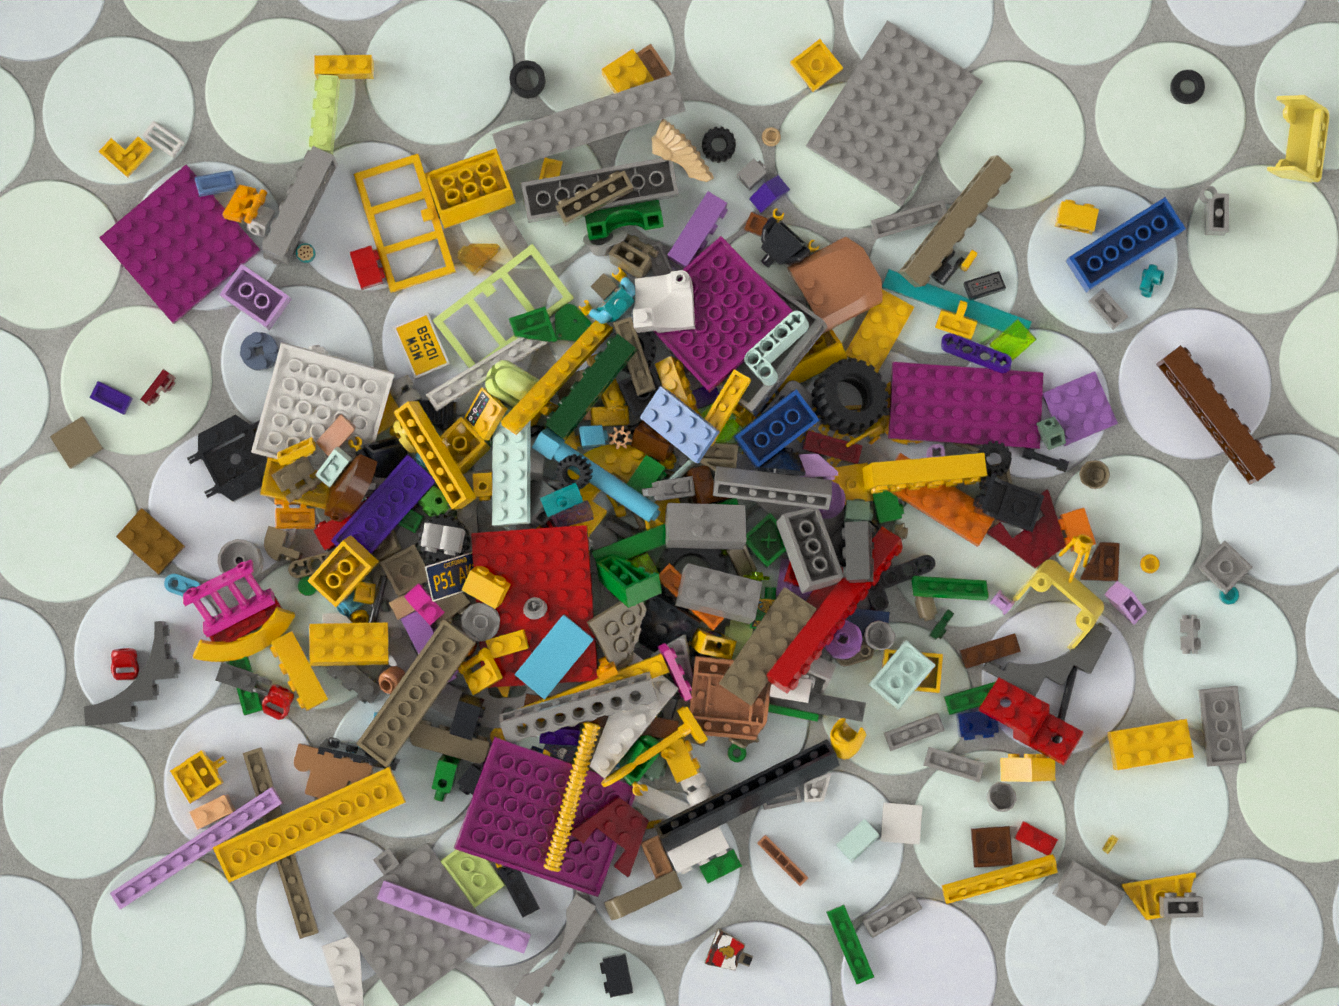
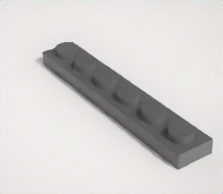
M810 692L809 703L769 697V704L860 722H863L866 708L865 702Z

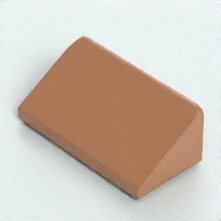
M341 414L321 435L316 444L329 456L337 446L340 447L353 433L356 426Z

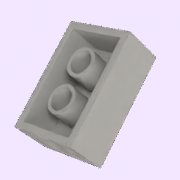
M1072 861L1052 894L1101 925L1106 926L1125 892L1077 862Z

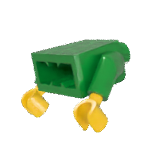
M641 735L620 760L619 768L634 762L638 756L660 741L649 735ZM668 747L660 751L661 756L668 760H672L668 757L669 751L676 754L674 749ZM659 753L646 762L637 765L629 774L623 777L629 786H633L634 795L643 796L640 789L648 791V787L645 784H638L637 782L656 760Z

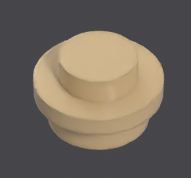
M770 127L763 131L762 141L765 145L773 147L780 142L781 135L776 128Z

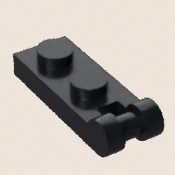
M510 867L498 869L522 918L540 909L521 871ZM514 872L516 877L510 880L508 875Z

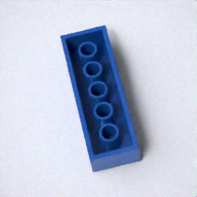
M1166 197L1068 257L1066 263L1087 293L1175 238L1186 228Z

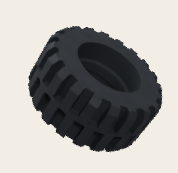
M856 358L841 359L821 372L818 376L819 378L813 384L815 388L812 389L811 396L815 397L812 400V406L817 409L815 414L817 417L820 416L822 418L821 422L824 425L828 424L830 426L829 429L833 432L838 430V433L842 435L846 433L849 435L861 433L877 423L884 415V410L887 409L888 402L885 401L889 398L888 391L885 392L887 385L885 381L882 382L880 372L876 373L874 371L875 367L871 364L867 366L866 361L859 360L857 362ZM839 382L850 383L860 392L862 397V409L860 412L851 411L840 402L837 394Z
M666 548L659 556L655 573L660 574L669 563L675 568L682 558L697 556L707 563L709 569L729 574L726 558L720 549ZM660 583L661 594L676 603L677 597Z

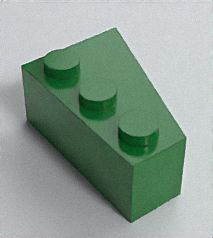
M614 555L596 562L599 582L628 608L662 593L658 573L650 574L645 571V568L641 566L639 568L633 567L631 562Z

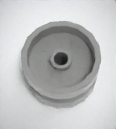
M242 539L227 542L218 554L217 563L220 572L223 574L238 565L237 561L242 557L243 562L250 559L253 561L254 572L251 574L256 578L260 574L264 562L260 549L255 544ZM242 577L235 582L246 583L247 581Z

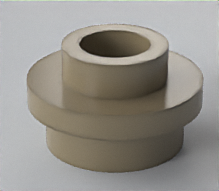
M905 523L896 524L894 534L900 537L902 541L907 538L908 528L905 527Z

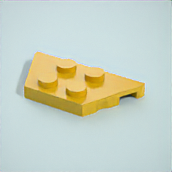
M1196 872L1123 883L1121 887L1145 920L1163 918L1160 916L1159 897L1165 896V893H1177V896H1184V893L1191 892Z

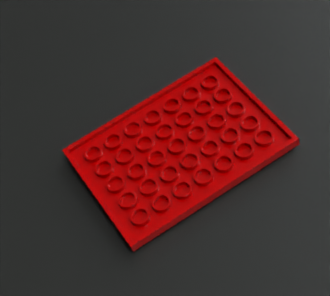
M579 525L471 533L474 567L483 566L493 575L501 576L506 579V582L511 584L502 604L496 608L500 617V627L492 638L524 629L529 645L528 649L493 658L503 678L488 688L526 685L515 673L564 614L593 637L594 640L559 683L585 682L597 679L596 638L587 621L594 618L588 526ZM537 597L545 601L547 612L543 617L539 619L526 617L523 608L530 598ZM476 599V603H478V602L484 603V602H482V601ZM486 640L479 641L480 650L483 648L488 649ZM483 660L481 661V667L486 665Z

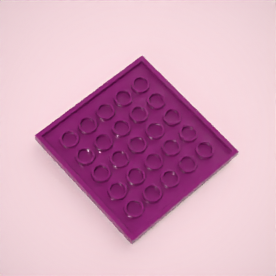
M187 164L99 237L173 324L234 274L241 264L244 265L261 251L236 221L223 217L222 214L225 208L213 194L199 197L195 183V177L197 176Z
M722 236L683 269L692 280L695 329L662 333L653 331L709 393L726 379L733 370H736L745 362L744 357L751 348L793 312ZM683 277L678 278V282L683 280Z

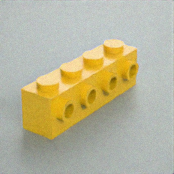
M673 356L655 363L662 386L701 416L696 406V399L690 389V382L685 375L683 363Z
M291 631L271 641L272 647H270V651L274 658H279L281 664L278 666L283 675H288L290 681L287 683L292 692H297L299 698L296 700L300 708H305L306 711H309L326 702L328 698L293 632Z

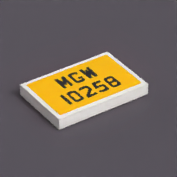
M428 312L393 326L415 380L450 365Z

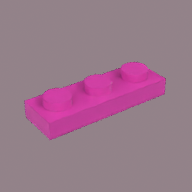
M664 643L658 646L663 654L675 685L679 688L680 696L686 702L692 698L690 694L692 688L687 680L684 681L682 675L685 673L680 664L677 665L675 661L677 655L672 647L669 648Z

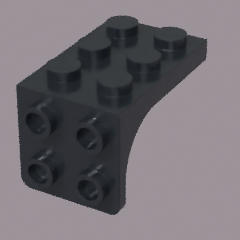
M994 472L982 478L979 483L980 494L979 496L976 495L973 501L974 512L1028 532H1033L1044 495L997 478Z

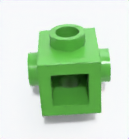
M434 485L418 502L423 507V511L430 517L445 514L450 508L441 490L437 489Z

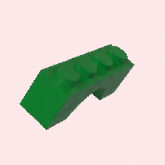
M659 199L596 210L585 216L589 240L608 237L613 230L622 226H639L644 230L664 227Z

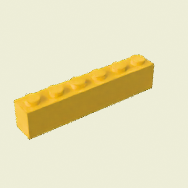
M408 401L394 411V414L452 509H462L475 500L477 497L418 401Z

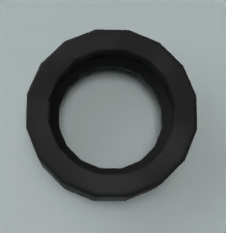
M520 61L510 71L509 80L511 88L515 94L522 98H534L545 87L544 71L534 61ZM523 69H532L538 75V84L532 90H523L517 84V75Z

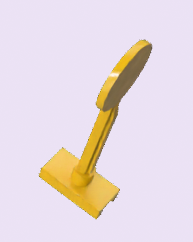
M683 706L677 710L684 722L683 725L678 727L677 731L642 753L634 762L610 774L601 782L602 786L607 787L629 774L637 765L646 762L681 737H686L690 733L699 744L707 741L708 738L689 708H684Z

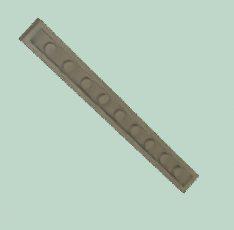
M262 747L243 753L255 796L257 797L269 788L274 787ZM278 806L263 816V822L267 823L282 816L281 807ZM295 853L276 861L299 938L302 939L319 933Z

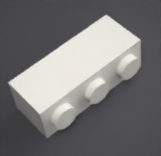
M718 826L667 853L676 872L685 874L693 870L691 866L697 863L701 866L709 862V857L715 854L717 857L727 853L726 849L729 848V845Z

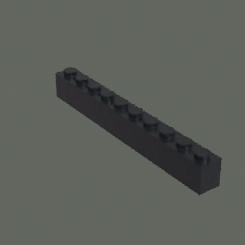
M828 739L654 825L658 837L666 852H669L840 766L836 753Z

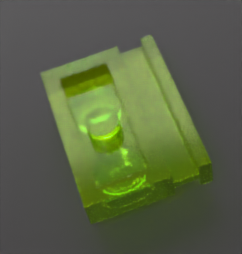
M1017 318L990 342L989 346L994 350L1009 355L1013 361L1035 342L1037 338Z

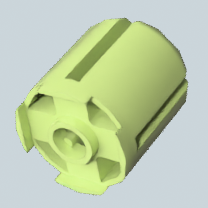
M500 360L488 371L485 387L488 393L514 408L539 379L508 360Z

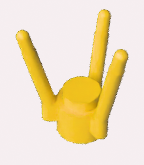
M879 422L875 423L865 430V433L847 443L846 447H850L865 437L871 439L868 443L872 445L884 433Z
M1080 534L1078 538L1073 536L1071 542L1059 553V557L1063 556L1074 545V551L1079 554L1068 583L1072 582L1084 554L1083 567L1086 568L1090 550L1093 545L1092 539L1087 535Z

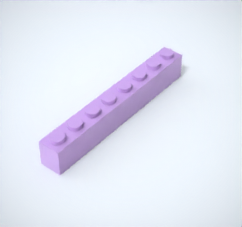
M388 880L383 881L377 897L380 901L523 954L531 936V933Z

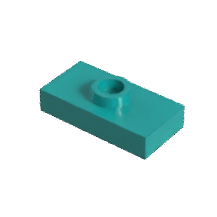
M576 483L540 498L547 517L583 502Z

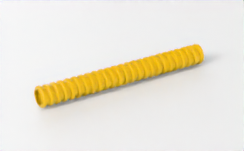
M584 722L583 724L585 727L582 728L583 734H580L582 738L578 741L580 745L577 746L578 752H575L577 756L573 759L575 763L572 764L573 769L570 770L572 774L568 777L570 781H567L568 787L565 788L567 792L563 795L565 799H562L563 805L560 806L562 808L559 811L560 817H557L558 822L555 824L557 827L554 828L555 834L552 835L553 840L550 841L552 845L549 846L550 852H547L548 858L545 859L547 863L544 864V867L551 871H561L560 865L563 864L561 860L564 859L563 853H566L564 849L567 848L566 842L569 841L568 836L571 835L569 831L573 828L571 824H574L573 818L576 817L575 812L578 810L576 806H579L578 800L581 799L579 797L582 794L581 789L584 788L583 783L586 782L584 778L587 777L586 771H589L588 765L591 764L589 760L592 759L591 753H594L592 749L596 746L594 742L597 741L596 735H599L597 731L601 728L599 725L591 722Z

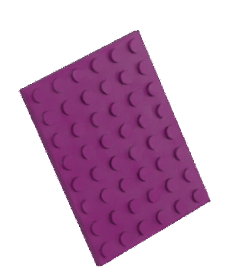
M494 737L454 849L598 897L618 844L597 828H595L584 844L570 835L568 836L569 841L566 842L568 846L564 849L566 850V853H563L564 859L561 860L563 862L560 865L561 871L555 872L544 867V864L547 863L545 859L548 858L547 852H550L549 846L552 845L550 841L553 840L554 828L557 827L555 825L558 822L557 817H560L559 811L562 809L560 806L563 805L562 799H565L563 795L567 792L565 788L568 787L567 781H570L568 777L572 774L570 772L573 769L572 764ZM586 771L587 777L584 778L586 782L583 783L584 788L581 789L582 794L579 796L581 799L578 800L579 806H576L578 810L575 812L576 817L573 818L574 824H571V826L576 828L582 821L593 816L599 809L616 797H620L632 807L636 796L633 794V786L618 780L607 787H603L601 784L604 780L603 777L594 771Z

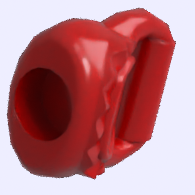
M133 648L112 650L111 673L113 678L116 680H135L139 673L137 651ZM133 667L135 671L116 673L117 668Z
M272 685L268 695L262 702L263 713L277 720L284 719L289 713L290 704L294 700V693L280 685ZM271 702V704L283 708V714L266 706L267 703Z

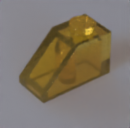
M469 244L468 246H463L458 251L457 259L475 276L501 248L498 244Z

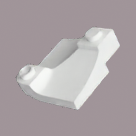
M671 271L667 275L635 279L633 323L637 333L648 331L662 333L695 329L693 285L691 277L686 271ZM683 277V280L678 282V278Z

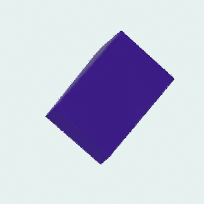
M777 175L765 182L749 200L762 213L789 192L790 188Z

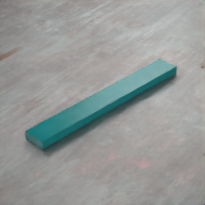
M888 269L882 288L953 313L957 312L960 300L968 302L964 313L965 317L977 320L979 324L1022 340L1026 339L1032 321L974 300L970 301L969 298L928 283L925 286L914 287L901 274Z

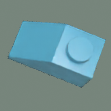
M602 425L579 427L583 450L604 446L605 441H609L607 429L603 430Z

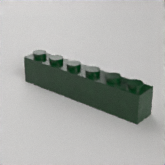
M619 334L613 335L607 341V348L595 356V363L583 371V378L572 385L570 388L571 393L567 397L564 396L558 403L560 407L556 412L552 411L546 418L548 422L545 425L564 440H567L638 351Z

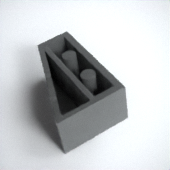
M868 521L845 522V528H842V537L846 544V547H843V558L846 559L843 575L850 583L873 582L874 559L872 558V549H874V542H872V533H875V527Z

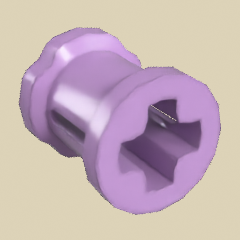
M933 444L926 453L927 458L933 457L932 449L934 451L938 449L940 451L938 455L942 457L945 456V449L940 444Z
M1001 590L990 601V604L997 606L1003 615L1015 603L1014 600L1010 601L1004 596Z

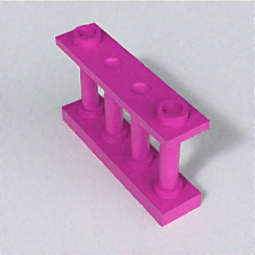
M251 559L239 563L235 568L195 588L188 589L183 594V604L187 606L193 603L204 618L203 633L207 638L275 604V596L272 589L262 590L251 573L254 572ZM244 577L256 595L245 599L234 581ZM228 586L239 604L232 608L228 607L217 590ZM210 594L222 613L211 616L201 602V598Z

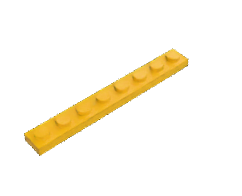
M595 320L501 420V425L517 435L613 332V327L607 323L601 324Z
M661 653L619 669V674L602 682L597 678L524 707L646 672H650L653 679L669 673V669ZM539 718V719H537V721H539V722H542V721L545 720L544 718Z

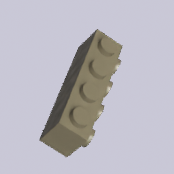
M625 171L614 172L609 175V179L605 181L599 180L592 184V188L588 190L582 189L576 192V196L571 199L567 197L559 201L556 210L564 225L567 226L632 192L633 186Z

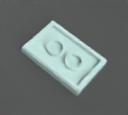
M905 640L868 685L899 710L936 665Z

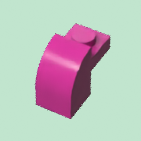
M420 583L404 596L429 625L445 613L435 601H432L431 595Z

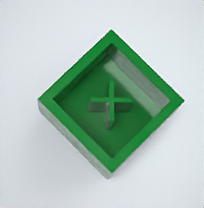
M771 513L746 534L745 544L766 569L786 552L776 524L777 520Z

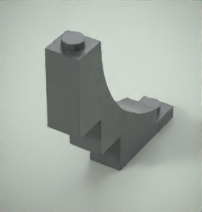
M1099 622L1098 625L1095 624L1075 649H1071L1055 659L1038 664L1008 662L1003 670H1001V665L991 661V663L986 662L982 670L1036 696L1045 677L1059 685H1064L1073 666L1087 674H1091L1112 632L1108 631V626Z

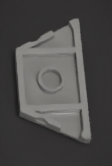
M682 635L667 644V646L674 649L677 655L675 661L677 665L680 664L685 673L682 675L684 681L687 680L692 688L693 666L687 637ZM660 650L652 653L651 657L661 654ZM670 672L663 674L665 678L675 685ZM677 691L673 697L681 699V696Z

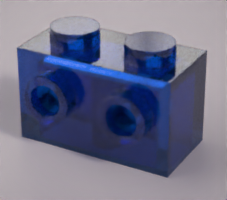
M980 711L956 714L958 737H963L964 740H973L975 735H983V738L995 737L994 733H999L998 721Z

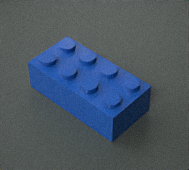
M796 389L792 390L732 437L755 467H759L820 420Z

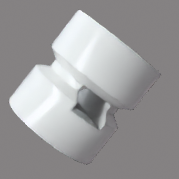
M703 771L680 782L683 790L688 792L686 797L690 806L713 796L710 787L705 785L707 780Z

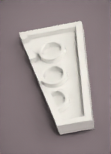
M350 937L323 945L322 950L340 1006H364L361 953Z

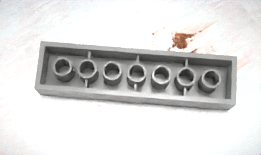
M659 158L523 182L521 185L528 223L561 218L556 210L559 201L567 197L571 199L576 196V192L592 188V184L599 180L605 181L609 179V175L617 171H625L633 186V191L598 210L678 197L679 193L673 161Z

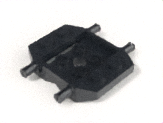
M235 414L198 434V451L187 457V460L191 465L201 459L207 467L215 483L214 487L204 491L207 498L218 493L236 502L261 489L268 457L251 452L260 420L249 424ZM243 433L245 434V436L214 451L213 453L210 452V450L228 442L229 440ZM234 454H239L241 456L240 463L232 464L231 457Z

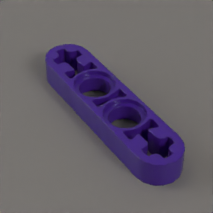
M948 333L942 337L941 348L949 354L999 373H1007L1011 369L1012 359L1005 353L955 334ZM968 346L972 348L973 351L971 353H965L963 352L962 348ZM987 353L990 355V359L983 360L980 355ZM1003 361H1005L1006 364H1004L1003 366H1001L1000 363H1002Z

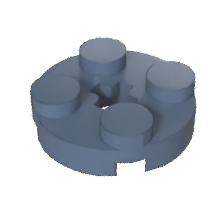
M253 332L243 340L240 347V356L249 368L261 371L271 368L276 363L279 351L277 342L272 336L263 332ZM264 347V354L256 356L255 349Z

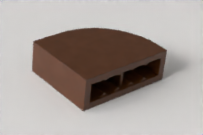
M360 454L347 465L330 488L324 515L334 521L342 522L353 513L370 486L377 461Z

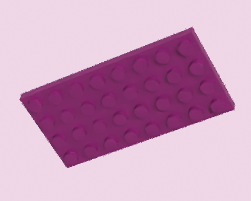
M892 362L888 439L983 445L985 443L988 444L989 441H992V443L998 441V444L1004 443V447L1040 449L1041 436L1037 423L1041 422L1043 373L1009 370L1007 373H999L987 368Z

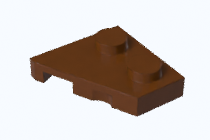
M1100 542L1084 569L1080 580L1118 581L1120 543Z

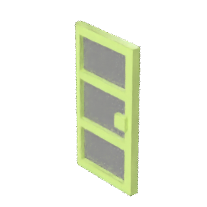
M531 244L432 321L468 368L518 339L513 334L509 318L544 306L548 316L551 317L574 298L535 246Z

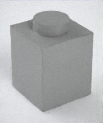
M753 159L737 173V178L750 191L766 177L767 172L765 170L767 168L760 160L757 162Z

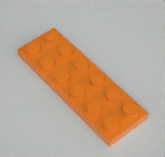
M900 453L895 461L908 460L910 458ZM946 484L932 489H927V486L920 487L918 490H909L907 487L902 489V491L891 492L976 547L981 544L994 521L992 518L975 513L974 499L954 486L946 487Z

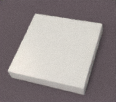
M883 802L880 841L920 845L922 806Z

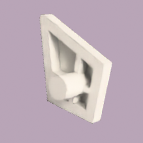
M831 773L819 776L803 784L804 802L824 801Z

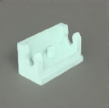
M864 819L836 846L852 863L880 835Z

